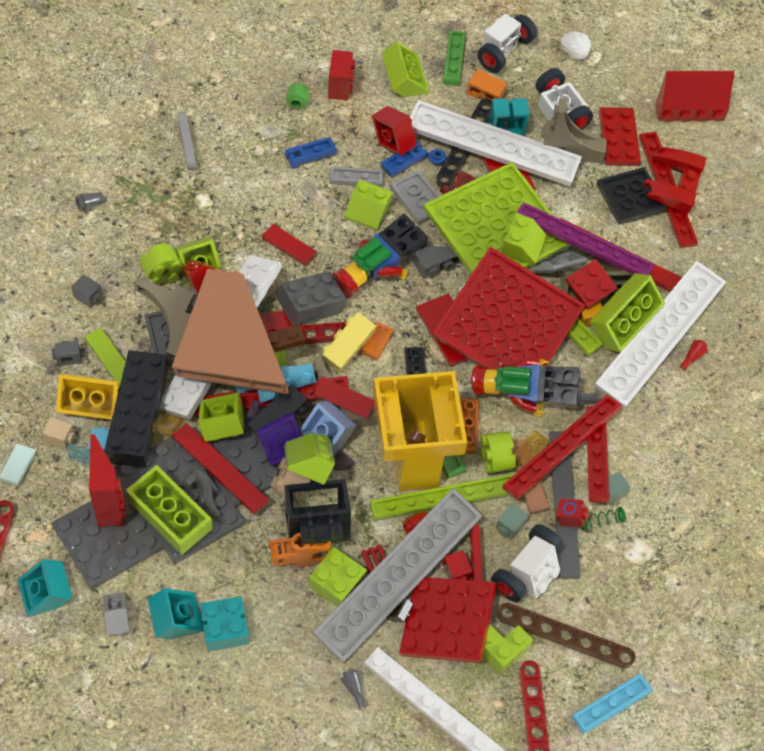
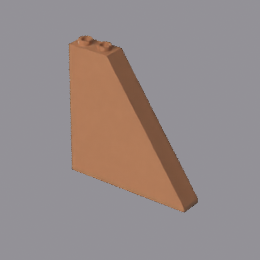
M207 269L172 364L176 376L288 394L289 389L244 274L226 272L220 269Z

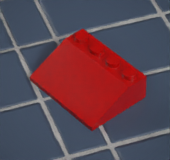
M666 71L655 103L658 121L725 120L729 110L734 71Z
M90 434L89 493L98 527L123 526V518H127V507L123 497V488H121V479H117L116 471L95 434Z

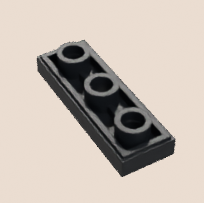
M405 347L406 375L425 374L423 347Z

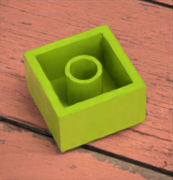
M239 392L201 400L198 423L205 442L244 434L245 409Z
M333 547L309 576L308 587L338 607L366 578L367 569Z

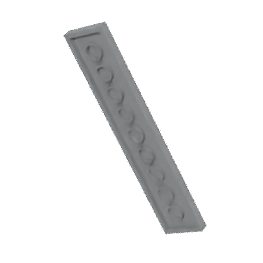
M452 488L312 634L343 663L477 523L482 515L461 494Z

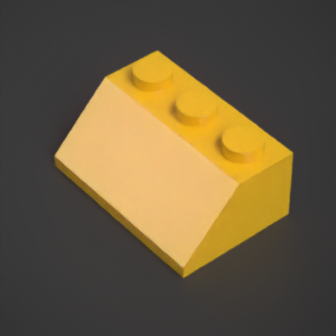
M59 374L56 413L112 420L120 387L119 381Z

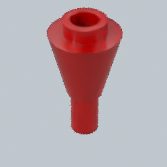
M693 340L685 360L679 367L685 371L692 362L708 352L707 344L702 340Z

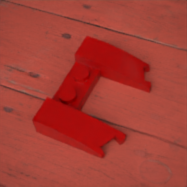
M662 147L661 153L655 152L652 155V159L682 171L678 187L645 179L644 186L650 187L652 191L647 194V197L688 215L694 206L697 195L695 192L707 158L681 149Z

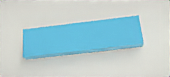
M639 673L574 713L571 718L584 735L652 693L653 689L643 675Z

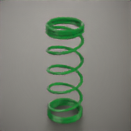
M619 507L615 510V513L613 512L617 524L616 511L621 523L626 520L624 509ZM609 509V510L607 511V514H605L604 512L600 511L599 514H598V517L596 516V518H597V520H598V525H599V527H601V524H600V521H599V515H600V513H603V514L605 515L606 520H607V525L609 526L608 512H609V511H612L611 509ZM590 515V517L588 518V521H589L590 529L592 530L591 515ZM586 520L584 523V527H581L583 531H587L588 529Z

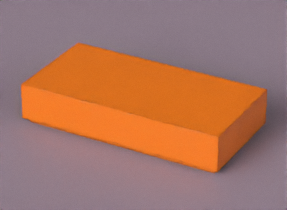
M377 322L375 332L365 342L360 353L378 361L392 337L394 329Z

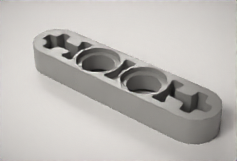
M179 112L177 117L187 170L196 169L186 112Z

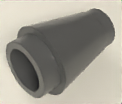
M101 192L79 194L75 201L79 211H87L103 203L104 197Z

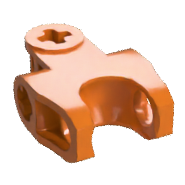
M300 533L295 534L289 539L272 540L268 543V547L271 550V565L283 566L294 564L296 566H309L321 563L330 552L331 541L326 544H302ZM326 551L324 557H317L315 555L316 553Z

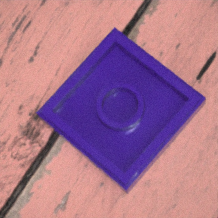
M291 412L256 430L271 466L281 462L283 457H285L284 445L287 441L302 436Z

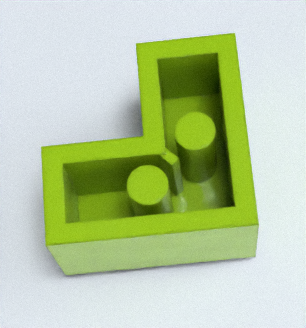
M489 624L483 658L502 675L531 648L533 639L519 625L503 638Z

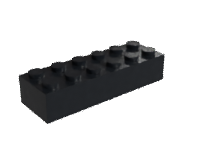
M128 350L104 449L111 464L147 467L169 369L166 354Z

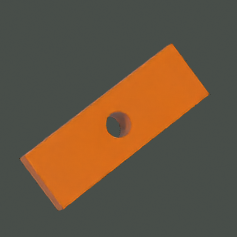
M460 398L467 438L465 453L477 454L479 400Z

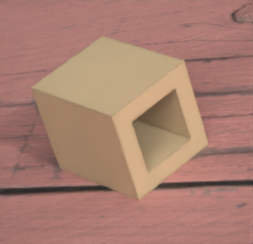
M50 417L42 432L45 443L67 450L69 444L74 442L76 436L72 424Z

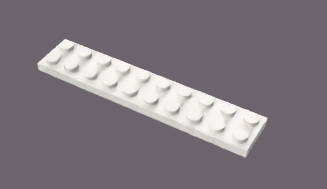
M420 100L417 101L410 116L414 133L504 164L513 162L518 169L570 187L582 156L553 146L543 145L539 141Z
M249 255L239 273L244 274L255 305L258 308L281 270L282 265L277 261ZM175 375L162 396L160 411L190 420L213 382L182 378Z
M696 261L664 299L665 305L623 349L593 387L604 395L608 394L621 403L622 408L625 409L723 288L726 281Z

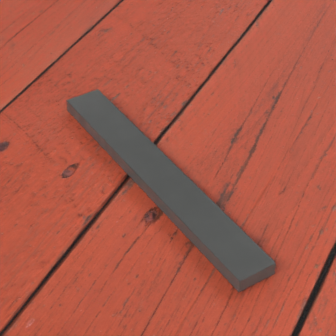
M550 431L549 444L564 431ZM570 453L551 470L555 530L564 545L562 551L557 555L560 567L559 579L580 578L577 527L560 526L556 517L559 499H574Z

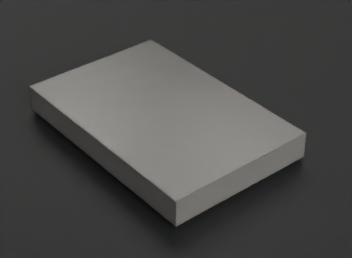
M420 170L389 185L390 190L417 225L430 220L423 209V205L440 196Z

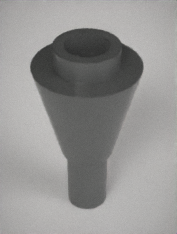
M350 669L342 673L343 677L340 680L355 698L358 708L367 707L362 695L360 671L355 672L354 669Z

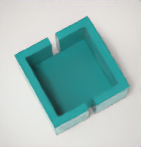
M527 98L511 99V101H508V99H492L489 125L506 130L505 122H507L508 131L525 137L529 119Z
M242 596L200 603L207 652L249 644Z

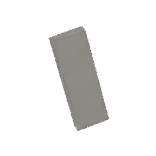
M333 166L330 168L329 184L356 186L360 179L382 188L383 170Z

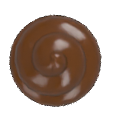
M413 429L405 437L407 445L425 443L424 440L426 438L425 435Z

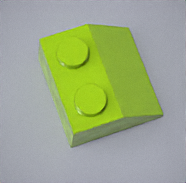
M359 179L352 192L344 218L378 231L391 206L392 191Z
M516 213L501 253L535 266L547 235L534 219Z
M210 237L173 247L183 267H185V263L191 260H198L221 268L214 241Z

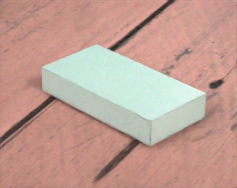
M16 444L0 475V480L19 486L36 454V450Z

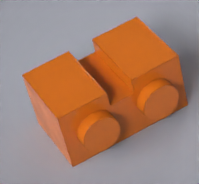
M477 69L468 82L466 94L477 99L479 97L490 100L503 99L508 83Z

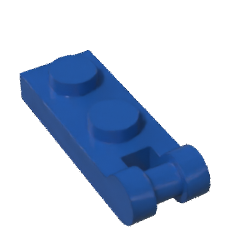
M331 137L289 148L284 154L290 160L291 168H297L301 164L337 154V149Z
M416 141L417 146L402 156L395 153L382 161L380 167L392 178L420 160L427 159L429 152L423 149L422 145Z

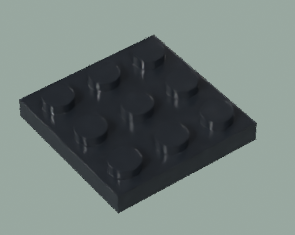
M645 167L597 180L596 185L618 225L665 212L668 208L666 205L647 197V194L652 191L650 187L644 186L643 183L645 179H652Z

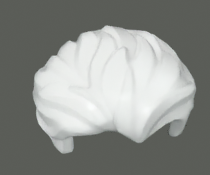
M574 31L564 34L561 38L562 50L571 59L584 60L588 56L591 43L587 35Z

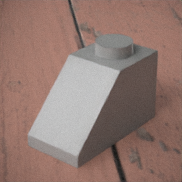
M125 592L104 595V614L108 635L119 636L129 632Z

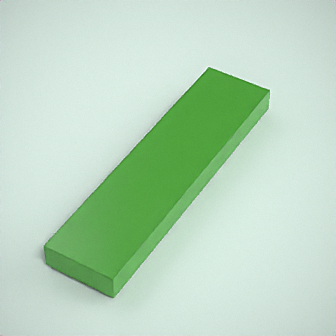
M449 30L443 84L460 86L466 32Z

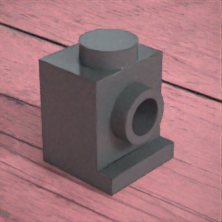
M75 337L74 341L55 343V348H51L53 360L57 359L58 366L82 363L78 337Z

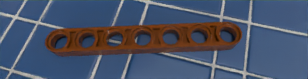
M503 603L498 608L497 618L506 625L514 628L519 625L527 633L620 668H629L635 661L634 651L626 646L511 603ZM509 609L512 612V616L510 618L503 617L501 610ZM523 616H528L532 620V623L530 625H524L522 624L520 618ZM543 623L549 624L551 631L548 633L543 632L540 625ZM568 631L571 634V639H562L560 632ZM587 638L591 642V646L588 648L581 646L580 639ZM600 647H609L611 654L603 655L600 652ZM627 653L631 661L628 663L622 662L620 654Z

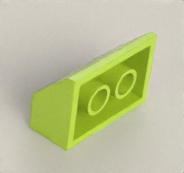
M397 41L381 52L384 59L383 63L387 69V76L391 82V89L395 94L409 97L430 92L417 53Z
M310 433L287 441L284 445L287 470L324 485L335 465L329 437L324 434Z

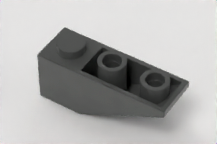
M429 246L414 252L413 264L423 279L434 277L441 271H448L455 265L463 264L450 246Z

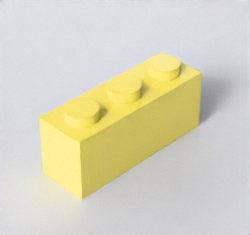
M359 312L355 316L351 315L345 323L347 326L343 330L339 329L333 337L335 340L332 344L328 343L322 350V360L338 373L344 369L375 332L376 325Z

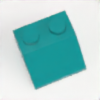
M42 559L17 579L27 617L58 609L72 599L62 561Z
M163 588L148 598L156 638L176 639L204 631L195 592Z

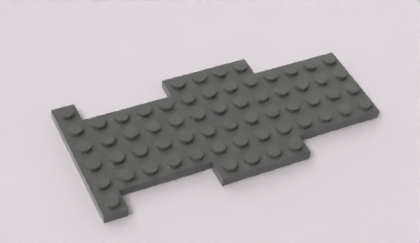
M264 408L245 416L244 434L235 437H225L216 441H207L261 493L272 488L270 486L271 481L275 475L278 476L281 470L279 468L280 462L274 466L269 464L259 438L248 426V423ZM172 436L151 447L146 468L127 465L114 467L118 479H121V488H123V497L127 507V518H123V526L98 527L92 501L51 522L54 531L90 590L95 589L163 549L175 565L245 525V521L236 509L243 504L187 453ZM156 465L212 518L213 529L183 555L127 501L125 490ZM195 469L205 471L217 487L218 492L213 491V500L221 517L214 516L208 510L205 503H200L202 491L198 484L193 482L190 487L183 485V481L191 471Z

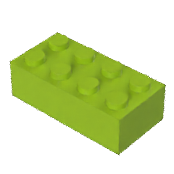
M634 273L589 322L599 340L603 343L605 350L622 352L665 305V302L651 275Z
M158 465L125 490L127 501L181 555L213 529L212 518Z

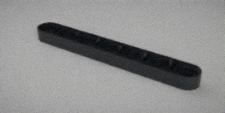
M482 99L470 118L482 117L484 120L480 122L487 123L492 100ZM488 105L490 109H484L482 106ZM453 146L437 174L436 184L438 187L445 189L451 186L469 155V151ZM459 152V153H461L463 156H462V157H456V156L454 155V153ZM454 165L456 169L451 170L447 166ZM446 177L449 179V181L442 182L440 178Z

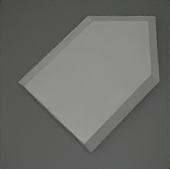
M569 251L551 256L537 263V266H531L529 269L533 273L557 272L586 264L587 258Z

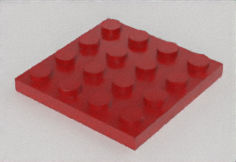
M424 577L412 592L410 602L413 605L409 616L406 618L399 654L404 657L482 664L497 587L496 583Z

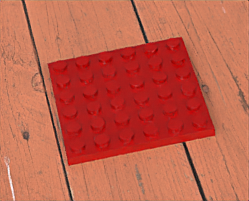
M490 246L431 336L479 366L488 367L493 370L503 368L504 366L513 367L514 364L525 358L544 359L550 362L582 312L585 304Z

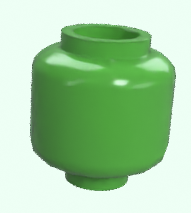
M301 83L291 84L287 90L286 103L293 109L305 107L309 98V89Z

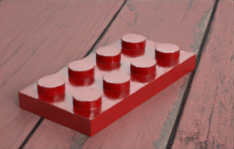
M600 107L602 139H606L605 166H640L641 159L634 108Z

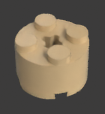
M283 457L279 464L281 470L278 476L275 475L270 486L273 487L274 492L285 497L284 485L309 483L310 479L287 470L286 458ZM304 491L293 492V501L297 502L300 498L296 496L299 493L303 494Z

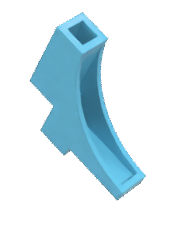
M312 363L297 366H280L287 387L292 384L295 388L316 383ZM235 386L236 391L239 393L253 390L251 388ZM257 390L261 403L273 400L279 396V393Z

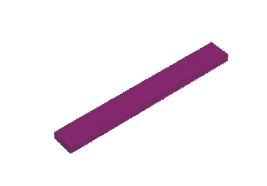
M525 202L522 203L516 212L534 219L545 233L631 274L650 275L654 268V263Z

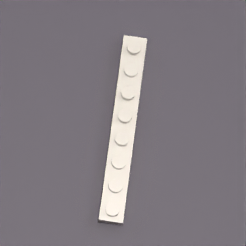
M379 647L364 662V666L468 751H505Z

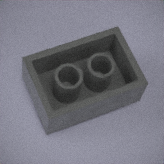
M330 271L283 282L280 284L276 296L292 326L340 314L347 300Z

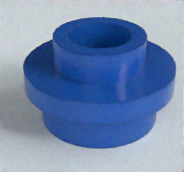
M434 149L429 153V160L431 164L440 166L445 162L446 154L440 149Z

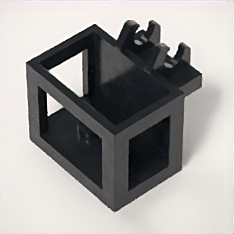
M346 479L326 481L324 485L319 482L284 485L288 539L300 533L302 544L350 541L351 508ZM337 488V504L293 508V492Z

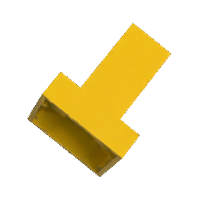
M455 371L374 378L373 395L383 462L394 461L399 492L438 488L444 456L463 455L467 447ZM411 429L426 436L425 443L407 445L406 434L410 433Z

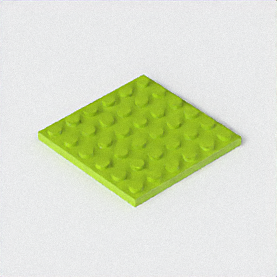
M513 162L423 205L424 211L470 274L473 273L490 246L501 253L514 216L523 202L553 216ZM545 233L547 236L536 264L572 245ZM505 255L513 261L517 262L518 264L522 265L526 269L533 266L532 264Z

